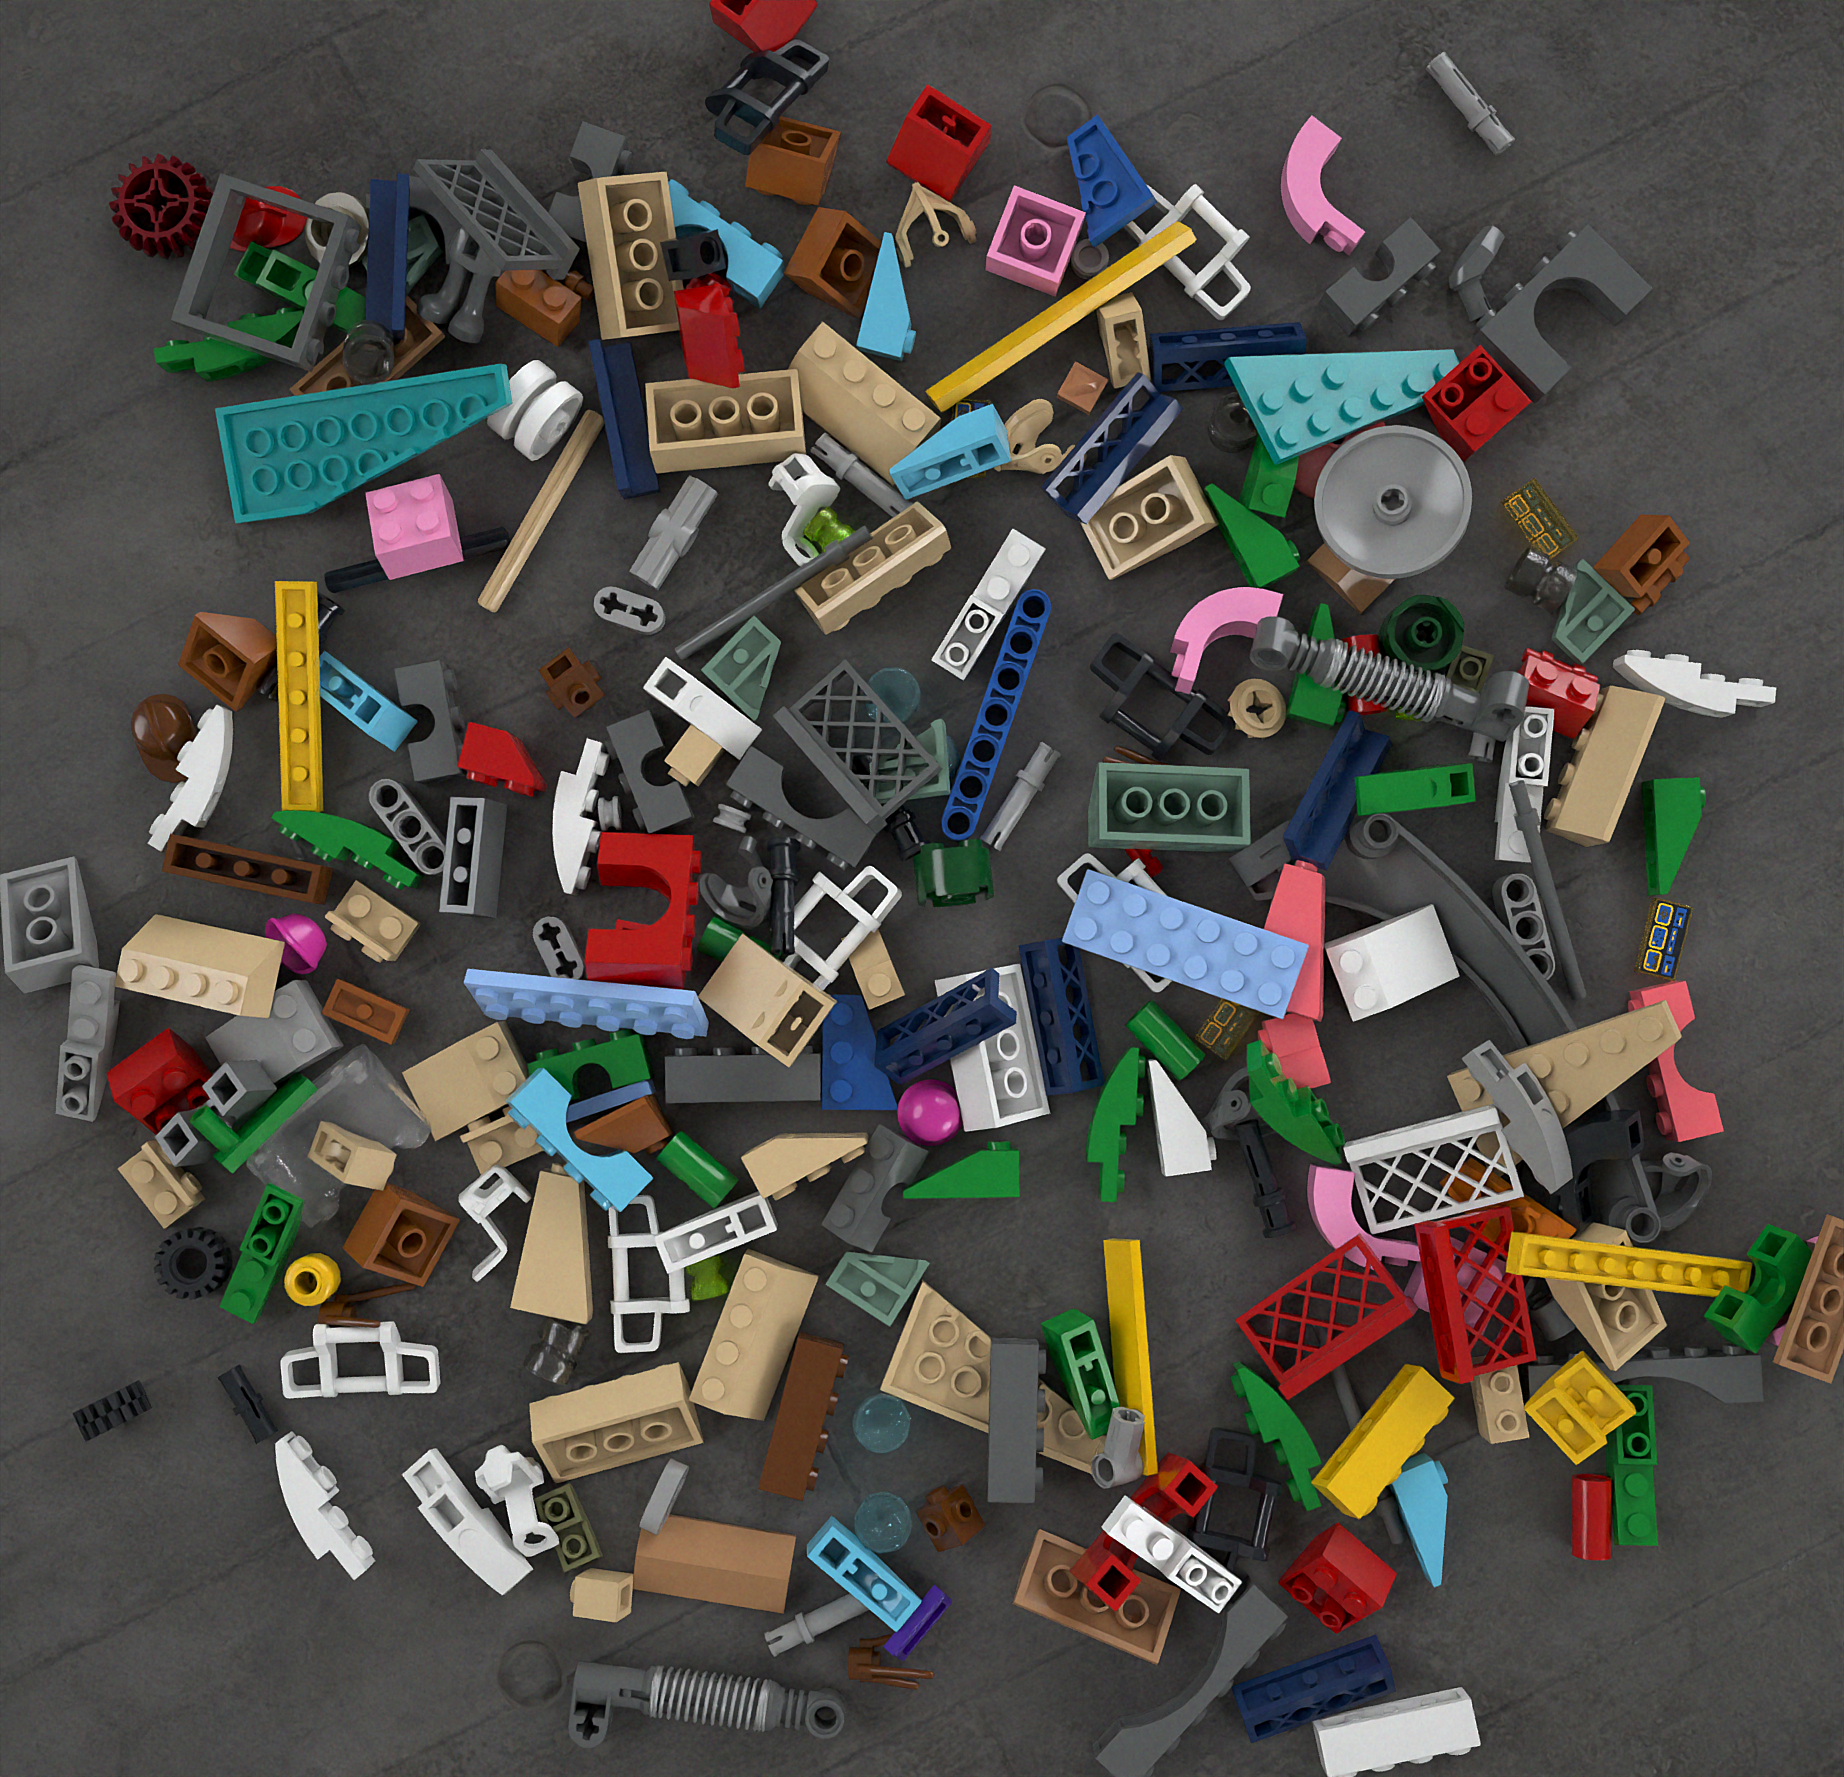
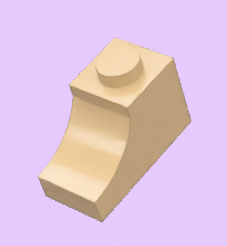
M1132 292L1115 296L1096 309L1099 333L1104 345L1111 383L1114 389L1126 386L1137 372L1143 373L1148 380H1151L1142 309Z
M879 929L875 933L870 931L849 956L869 1010L905 995Z
M321 1121L307 1157L343 1183L383 1191L387 1179L393 1171L397 1154L377 1141L353 1134L334 1123Z

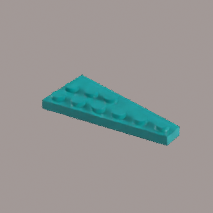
M1449 349L1229 357L1224 365L1274 465H1277L1425 405L1422 396L1460 362L1454 350Z

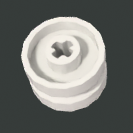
M533 360L526 364L509 380L513 404L489 416L487 420V425L503 439L515 437V448L531 461L538 460L547 454L560 441L577 417L583 401L582 394L568 382L556 383L557 376L554 371L540 360Z

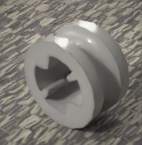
M614 796L611 801L605 800L604 797L599 798L598 813L602 832L608 831L609 827L622 830L623 819L619 796Z
M719 804L720 815L714 817L713 822L745 833L744 822L750 820L751 815Z

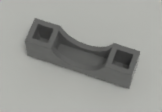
M750 746L726 783L733 790L730 797L748 809L752 803L765 810L762 818L777 828L781 829L786 824L796 830L797 833L794 838L813 850L817 844L827 850L829 854L826 859L845 871L848 865L857 869L881 831L876 834L858 814L848 808L838 815L826 819H812L799 814L789 805L784 793V767Z

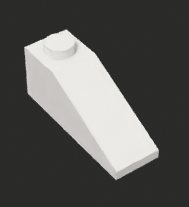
M1155 1059L1145 1060L1162 1174L1164 1176H1173L1212 1170L1211 1160H1216V1148L1213 1137L1207 1138L1205 1129L1158 1061Z
M759 1191L671 1228L653 1238L668 1274L777 1230L778 1223L768 1198L763 1199Z

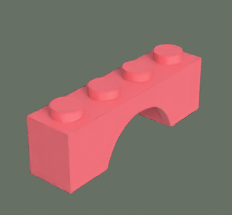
M1670 981L1629 991L1631 1000L1628 1001L1629 1012L1666 1000L1680 1032L1688 1023L1695 1019L1686 981ZM1675 1043L1647 1064L1650 1073L1646 1078L1647 1087L1653 1098L1656 1097L1659 1112L1656 1113V1122L1660 1133L1666 1136V1140L1682 1142L1724 1131L1715 1094L1693 1088L1680 1076L1674 1061Z

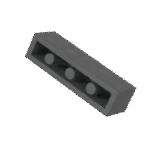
M759 1046L751 1047V1054H736V1047H713V1055H698V1048H675V1055L665 1056L666 1103L821 1100V1053H813V1046H805L795 1062L790 1067H787Z
M991 1338L987 1462L988 1502L1035 1503V1491L1042 1492L1043 1468L1036 1467V1452H1043L1044 1428H1037V1413H1044L1045 1389H1038V1374H1045L1046 1350H1039L1037 1339Z

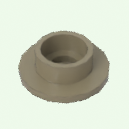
M342 192L328 193L317 200L315 204L347 214L362 227L357 239L360 247L356 253L352 254L348 266L349 269L359 263L368 252L369 213L366 206L357 197ZM307 218L305 224L306 244L311 255L321 264L333 226Z

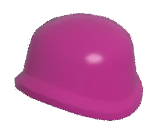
M292 913L278 919L270 918L266 922V938L285 942L281 958L283 966L298 974H308L317 968L318 962L326 950L327 942L323 931L313 920L305 915Z
M926 1079L913 1084L904 1092L898 1104V1122L902 1131L910 1140L921 1145L936 1146L949 1141L958 1133L963 1123L957 1092L950 1085L940 1080Z

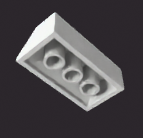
M1020 964L994 968L999 973L998 998L1017 1011L1016 1024L950 1058L964 1131L998 1128L1050 1113ZM984 971L935 980L938 997ZM985 988L980 990L974 1000L985 995ZM957 1003L950 1007L946 1015L951 1013Z

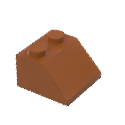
M780 116L779 124L766 135L749 155L745 186L756 189L757 192L763 195H780L791 198L794 202L801 205H819L827 189L841 132Z
M818 207L783 274L809 295L854 318L860 319L866 308L882 242L846 211Z
M386 1182L383 1191L374 1190L342 1248L365 1269L424 1287L460 1219L412 1191Z

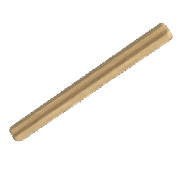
M589 409L585 411L478 598V603L483 608L494 613L498 611L605 424L604 418L600 414Z

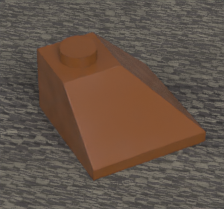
M199 612L194 616L178 666L237 712L257 690V685L261 683L277 660V637L272 631L253 618Z
M653 1093L645 1095L578 1129L574 1134L579 1140L632 1153L645 1149L647 1155L667 1146L668 1143L665 1138L673 1134V1131Z

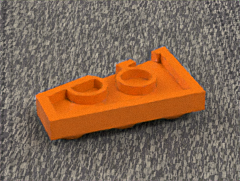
M1470 1158L1462 1164L1459 1172L1480 1182L1487 1168L1473 1158ZM1492 1171L1484 1183V1186L1497 1193L1513 1189L1511 1184ZM1450 1173L1445 1175L1439 1182L1443 1188L1451 1175ZM1455 1176L1447 1193L1452 1199L1460 1203L1468 1201L1476 1188ZM1480 1190L1476 1198L1488 1196V1194ZM1524 1194V1197L1464 1211L1465 1214L1506 1205L1510 1206L1514 1232L1570 1238L1577 1230L1526 1194ZM1499 1217L1490 1219L1482 1231V1234L1492 1242H1495L1501 1232Z

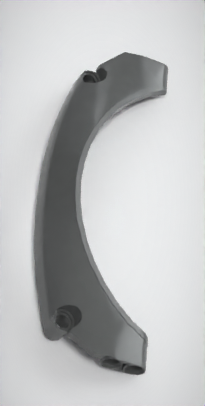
M1375 814L1364 818L1358 823L1353 819L1327 871L1318 868L1317 873L1322 874L1326 879L1325 903L1361 912L1383 922L1433 904L1457 970L1482 994L1503 1022L1518 1050L1578 1030L1555 992L1523 948L1494 913L1457 874L1391 816ZM1289 819L1228 858L1256 901L1272 900L1284 863L1295 866L1296 861L1291 859L1283 840V835L1291 822ZM1372 822L1380 823L1385 829V837L1381 843L1375 842L1370 838L1369 827ZM1612 1092L1563 1128L1564 1135L1567 1136L1583 1122L1597 1114L1620 1110ZM1638 1154L1631 1160L1594 1161L1590 1173L1596 1215L1594 1222L1626 1230L1633 1247H1638L1636 1241L1639 1243L1653 1241L1659 1235L1661 1221ZM1546 1195L1544 1207L1563 1219L1559 1213L1560 1195ZM1640 1213L1644 1218V1225L1639 1232L1634 1233L1631 1229V1220ZM1574 1233V1234H1573L1570 1238H1568V1239L1574 1238L1578 1233ZM1525 1276L1523 1284L1528 1312L1547 1341L1561 1338L1575 1329L1576 1325L1554 1299L1546 1279Z

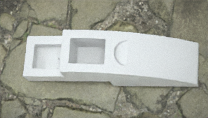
M1012 529L979 585L969 597L942 641L932 661L964 680L1025 586L1027 579L1046 548L1017 530Z
M1628 650L1627 655H1623L1613 661V668L1642 691L1663 696L1666 698L1665 703L1694 713L1723 718L1735 714L1736 705L1763 707L1775 703L1776 688L1763 686V680L1742 678L1739 679V683L1725 682V676L1718 674H1702L1700 679L1701 663L1688 662L1689 657L1685 655L1668 654L1665 655V659L1650 658L1651 652Z
M216 705L213 710L209 708L203 714L198 723V728L201 729L194 741H188L178 754L177 760L180 763L176 770L187 776L188 780L186 783L182 781L177 785L171 794L170 801L173 804L166 815L160 814L150 828L149 833L152 834V837L148 844L159 851L166 852L170 834L181 836L189 823L195 827L204 828L216 807L228 774L233 743L232 711L223 706Z
M1526 707L1522 722L1506 739L1495 812V822H1498L1495 860L1531 863L1523 832L1517 829L1513 816L1516 813V808L1509 784L1524 780L1531 806L1537 809L1541 822L1543 787L1548 786L1554 709Z
M588 738L576 775L564 771L560 773L553 809L552 834L558 875L564 892L576 896L579 889L585 890L588 884L591 868L586 867L590 853H596L600 845L602 831L598 830L599 823L585 817L587 811H594L599 791L594 789L598 775L604 776L610 759V754L605 753L606 745Z
M291 1431L275 1443L279 1481L292 1519L317 1560L330 1550L353 1580H355L376 1561L372 1557V1548L363 1537H356L348 1527L349 1521L345 1513L339 1507L332 1506L329 1503V1500L340 1491L336 1487L337 1481L332 1472L325 1466L320 1467L311 1455L313 1451L309 1443L301 1436L296 1437Z
M437 1448L429 1450L402 1474L421 1500L422 1504L418 1509L449 1547L498 1593L505 1595L533 1570L523 1554L513 1545L512 1539L489 1508L481 1509Z
M1126 1495L1101 1526L1108 1535L1159 1569L1168 1579L1217 1613H1220L1242 1583L1239 1578L1188 1538Z

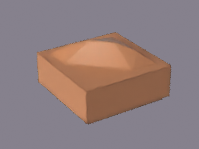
M1075 361L1057 393V398L1090 415L1107 385L1108 379Z

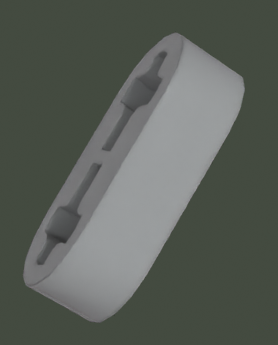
M612 586L602 588L594 598L595 611L608 623L645 635L658 633L665 624V612L659 603L653 599ZM613 595H616L618 603L626 606L627 610L623 612L613 609L611 614H607V608L602 603L604 599L611 600ZM649 607L653 608V614L658 618L656 622L649 621L647 627L642 626L643 621L641 618L632 615L634 610L647 612Z
M548 916L540 919L533 928V938L551 977L582 980L586 972L585 960L567 924L556 917ZM547 924L554 928L559 927L561 933L556 935L560 945L558 949L555 948L551 940L542 939V935L546 933L545 926ZM562 952L568 962L576 961L578 967L573 969L574 977L572 978L567 974H559L558 969L563 966V963L558 954Z
M673 1458L669 1460L642 1516L640 1528L655 1535L661 1532L689 1470L688 1465Z

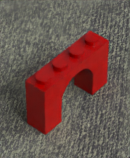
M601 832L597 861L601 886L650 888L665 896L670 905L666 913L657 922L645 928L636 930L589 929L584 961L588 981L631 985L683 986L684 971H691L692 947H687V940L695 936V915L690 914L691 905H698L699 885L698 882H693L694 873L700 874L702 867V852L695 850L693 835Z
M1168 1452L1157 1465L1158 1473L1149 1475L1130 1499L1141 1507L1147 1508L1167 1523L1180 1513L1193 1518L1216 1491L1218 1486L1190 1460ZM1104 1530L1069 1571L1097 1598L1115 1612L1142 1581L1132 1572L1139 1555L1108 1535Z

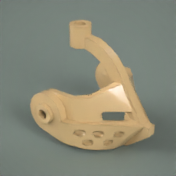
M919 182L912 184V192L895 236L897 256L905 268L910 267V260L914 259L906 232L911 223L922 212H925L933 229L934 235L932 240L935 246H945L949 241V235L941 230L934 210L943 211L951 215L957 221L964 239H968L970 244L976 242L974 223L972 220L970 221L965 211L920 186Z
M1044 399L1033 400L1017 410L1006 421L1004 426L1007 429L1011 461L994 467L995 470L998 472L1001 470H1024L1045 474L1046 472L1055 471L1075 447V445H1071L1063 455L1059 447L1053 444H1044L1035 448L1038 435L1053 419L1054 412L1049 401ZM1016 444H1020L1021 448L1018 454L1012 453ZM1086 453L1084 454V462H1085L1086 457H1087V454H1086Z

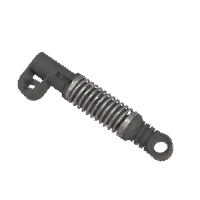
M1269 616L1258 621L1250 652V660L1261 669L1278 671L1288 665L1289 670L1295 671L1297 668V672L1304 674L1307 670L1306 675L1311 677L1315 684L1324 688L1331 686L1333 691L1340 689L1342 694L1348 691V695L1351 697L1356 694L1357 699L1364 697L1365 702L1372 700L1373 704L1377 705L1380 703L1384 708L1389 706L1390 710L1397 708L1398 713L1405 711L1407 716L1413 714L1414 718H1421L1425 722L1436 723L1443 721L1502 742L1512 734L1524 718L1530 684L1528 679L1519 673L1511 671L1495 673L1477 693L1454 685L1451 679L1445 677V675L1435 673L1431 677L1430 670L1422 674V668L1419 667L1414 671L1412 664L1406 669L1405 662L1400 663L1398 666L1397 659L1389 663V657L1386 656L1381 660L1380 653L1373 657V652L1369 651L1365 655L1364 648L1356 652V645H1353L1347 654L1348 643H1343L1342 640L1329 638L1324 641L1319 639L1316 643L1315 637L1310 636L1307 640V635L1303 633L1298 637V632L1295 631L1294 625L1284 618ZM1335 680H1339L1338 685L1335 687Z
M579 1661L573 1684L568 1731L571 1740L577 1746L593 1748L604 1740L613 1720L614 1707L641 1710L644 1716H654V1718L658 1716L659 1719L663 1713H667L668 1720L671 1718V1714H675L676 1720H679L680 1715H683L685 1722L688 1721L689 1716L693 1717L694 1723L697 1721V1717L702 1718V1724L705 1723L706 1719H710L711 1725L714 1724V1720H719L720 1726L723 1725V1721H728V1727H731L732 1722H737V1729L740 1727V1723H745L746 1730L749 1728L751 1717L754 1719L753 1729L755 1731L770 1732L775 1727L780 1728L781 1723H785V1729H790L791 1724L795 1725V1730H800V1726H804V1731L811 1732L815 1737L830 1739L842 1730L847 1709L843 1695L832 1688H822L818 1691L810 1690L809 1695H805V1690L800 1689L799 1694H795V1688H790L789 1693H786V1687H781L777 1681L767 1679L763 1681L761 1686L760 1679L757 1678L752 1688L750 1677L743 1682V1677L739 1676L737 1681H735L733 1674L726 1680L724 1673L718 1679L716 1672L711 1677H709L707 1671L700 1676L698 1670L692 1675L690 1669L683 1674V1670L679 1668L675 1673L673 1667H670L666 1672L664 1665L662 1667L660 1665H652L648 1669ZM592 1704L599 1705L592 1720L593 1725L596 1726L595 1728L589 1727V1720L586 1719ZM827 1706L835 1711L836 1716L831 1720H824L818 1716L816 1710Z

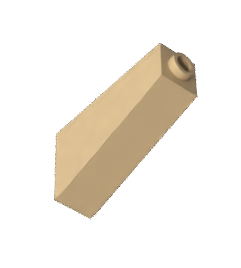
M552 1163V1168H545L539 1174L510 1308L587 1324L592 1319L593 1301L584 1180L578 1184L562 1168L564 1164Z

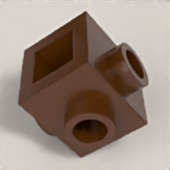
M569 647L538 670L550 688L545 691L549 699L558 710L565 706L574 718L583 711L592 708L599 699L605 696L597 684L602 679L600 674L589 660L582 664Z
M963 1484L949 1489L945 1485L933 1489L925 1496L927 1502L915 1511L923 1525L924 1531L930 1537L938 1552L964 1545L985 1526L971 1496L967 1493Z

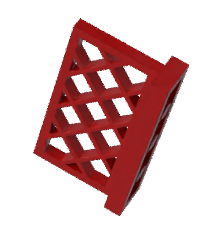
M1502 1205L1436 1222L1427 1220L1415 1223L1441 1377L1458 1384L1474 1381V1376L1537 1360L1522 1275L1506 1272L1500 1281L1488 1272L1498 1254L1507 1261L1511 1232H1514L1510 1206ZM1499 1217L1501 1232L1495 1242H1492L1481 1233L1490 1219ZM1476 1223L1474 1228L1469 1224ZM1461 1226L1470 1234L1461 1250L1458 1251L1451 1245L1449 1229ZM1478 1239L1491 1248L1481 1266L1468 1258ZM1463 1263L1477 1271L1467 1289L1461 1287L1457 1279V1273ZM1484 1278L1497 1286L1487 1305L1474 1296ZM1505 1292L1513 1297L1514 1309L1508 1319L1495 1311ZM1471 1301L1483 1309L1473 1328L1465 1323L1463 1314ZM1491 1316L1504 1324L1494 1343L1481 1335ZM1514 1331L1520 1336L1522 1352L1509 1355L1502 1350V1347L1511 1332ZM1479 1340L1488 1346L1490 1350L1482 1363L1472 1365L1470 1352L1476 1341Z
M1359 1233L1237 1317L1235 1321L1281 1384L1278 1388L1288 1401L1411 1318L1418 1310V1307L1410 1296L1406 1297ZM1356 1245L1366 1258L1365 1273L1343 1269L1345 1253ZM1338 1259L1337 1268L1327 1266ZM1371 1266L1378 1274V1276L1370 1274ZM1319 1271L1336 1274L1333 1294L1312 1290L1314 1274ZM1342 1275L1363 1279L1361 1300L1339 1296ZM1307 1280L1306 1289L1297 1287ZM1369 1281L1385 1284L1394 1297L1384 1304L1366 1301ZM1291 1292L1305 1295L1302 1315L1281 1311L1285 1294ZM1311 1297L1332 1301L1329 1321L1308 1317ZM1276 1301L1275 1310L1267 1308ZM1338 1302L1359 1306L1358 1322L1352 1326L1336 1323ZM1365 1308L1374 1309V1311L1364 1317ZM1258 1313L1274 1316L1272 1336L1257 1334L1248 1320ZM1280 1318L1301 1322L1299 1342L1277 1338ZM1307 1324L1328 1328L1327 1341L1324 1345L1319 1347L1304 1344ZM1334 1329L1343 1331L1333 1338ZM1264 1342L1271 1343L1270 1351L1264 1344ZM1276 1345L1297 1349L1296 1363L1286 1371L1282 1369L1275 1359ZM1303 1350L1312 1352L1302 1359Z

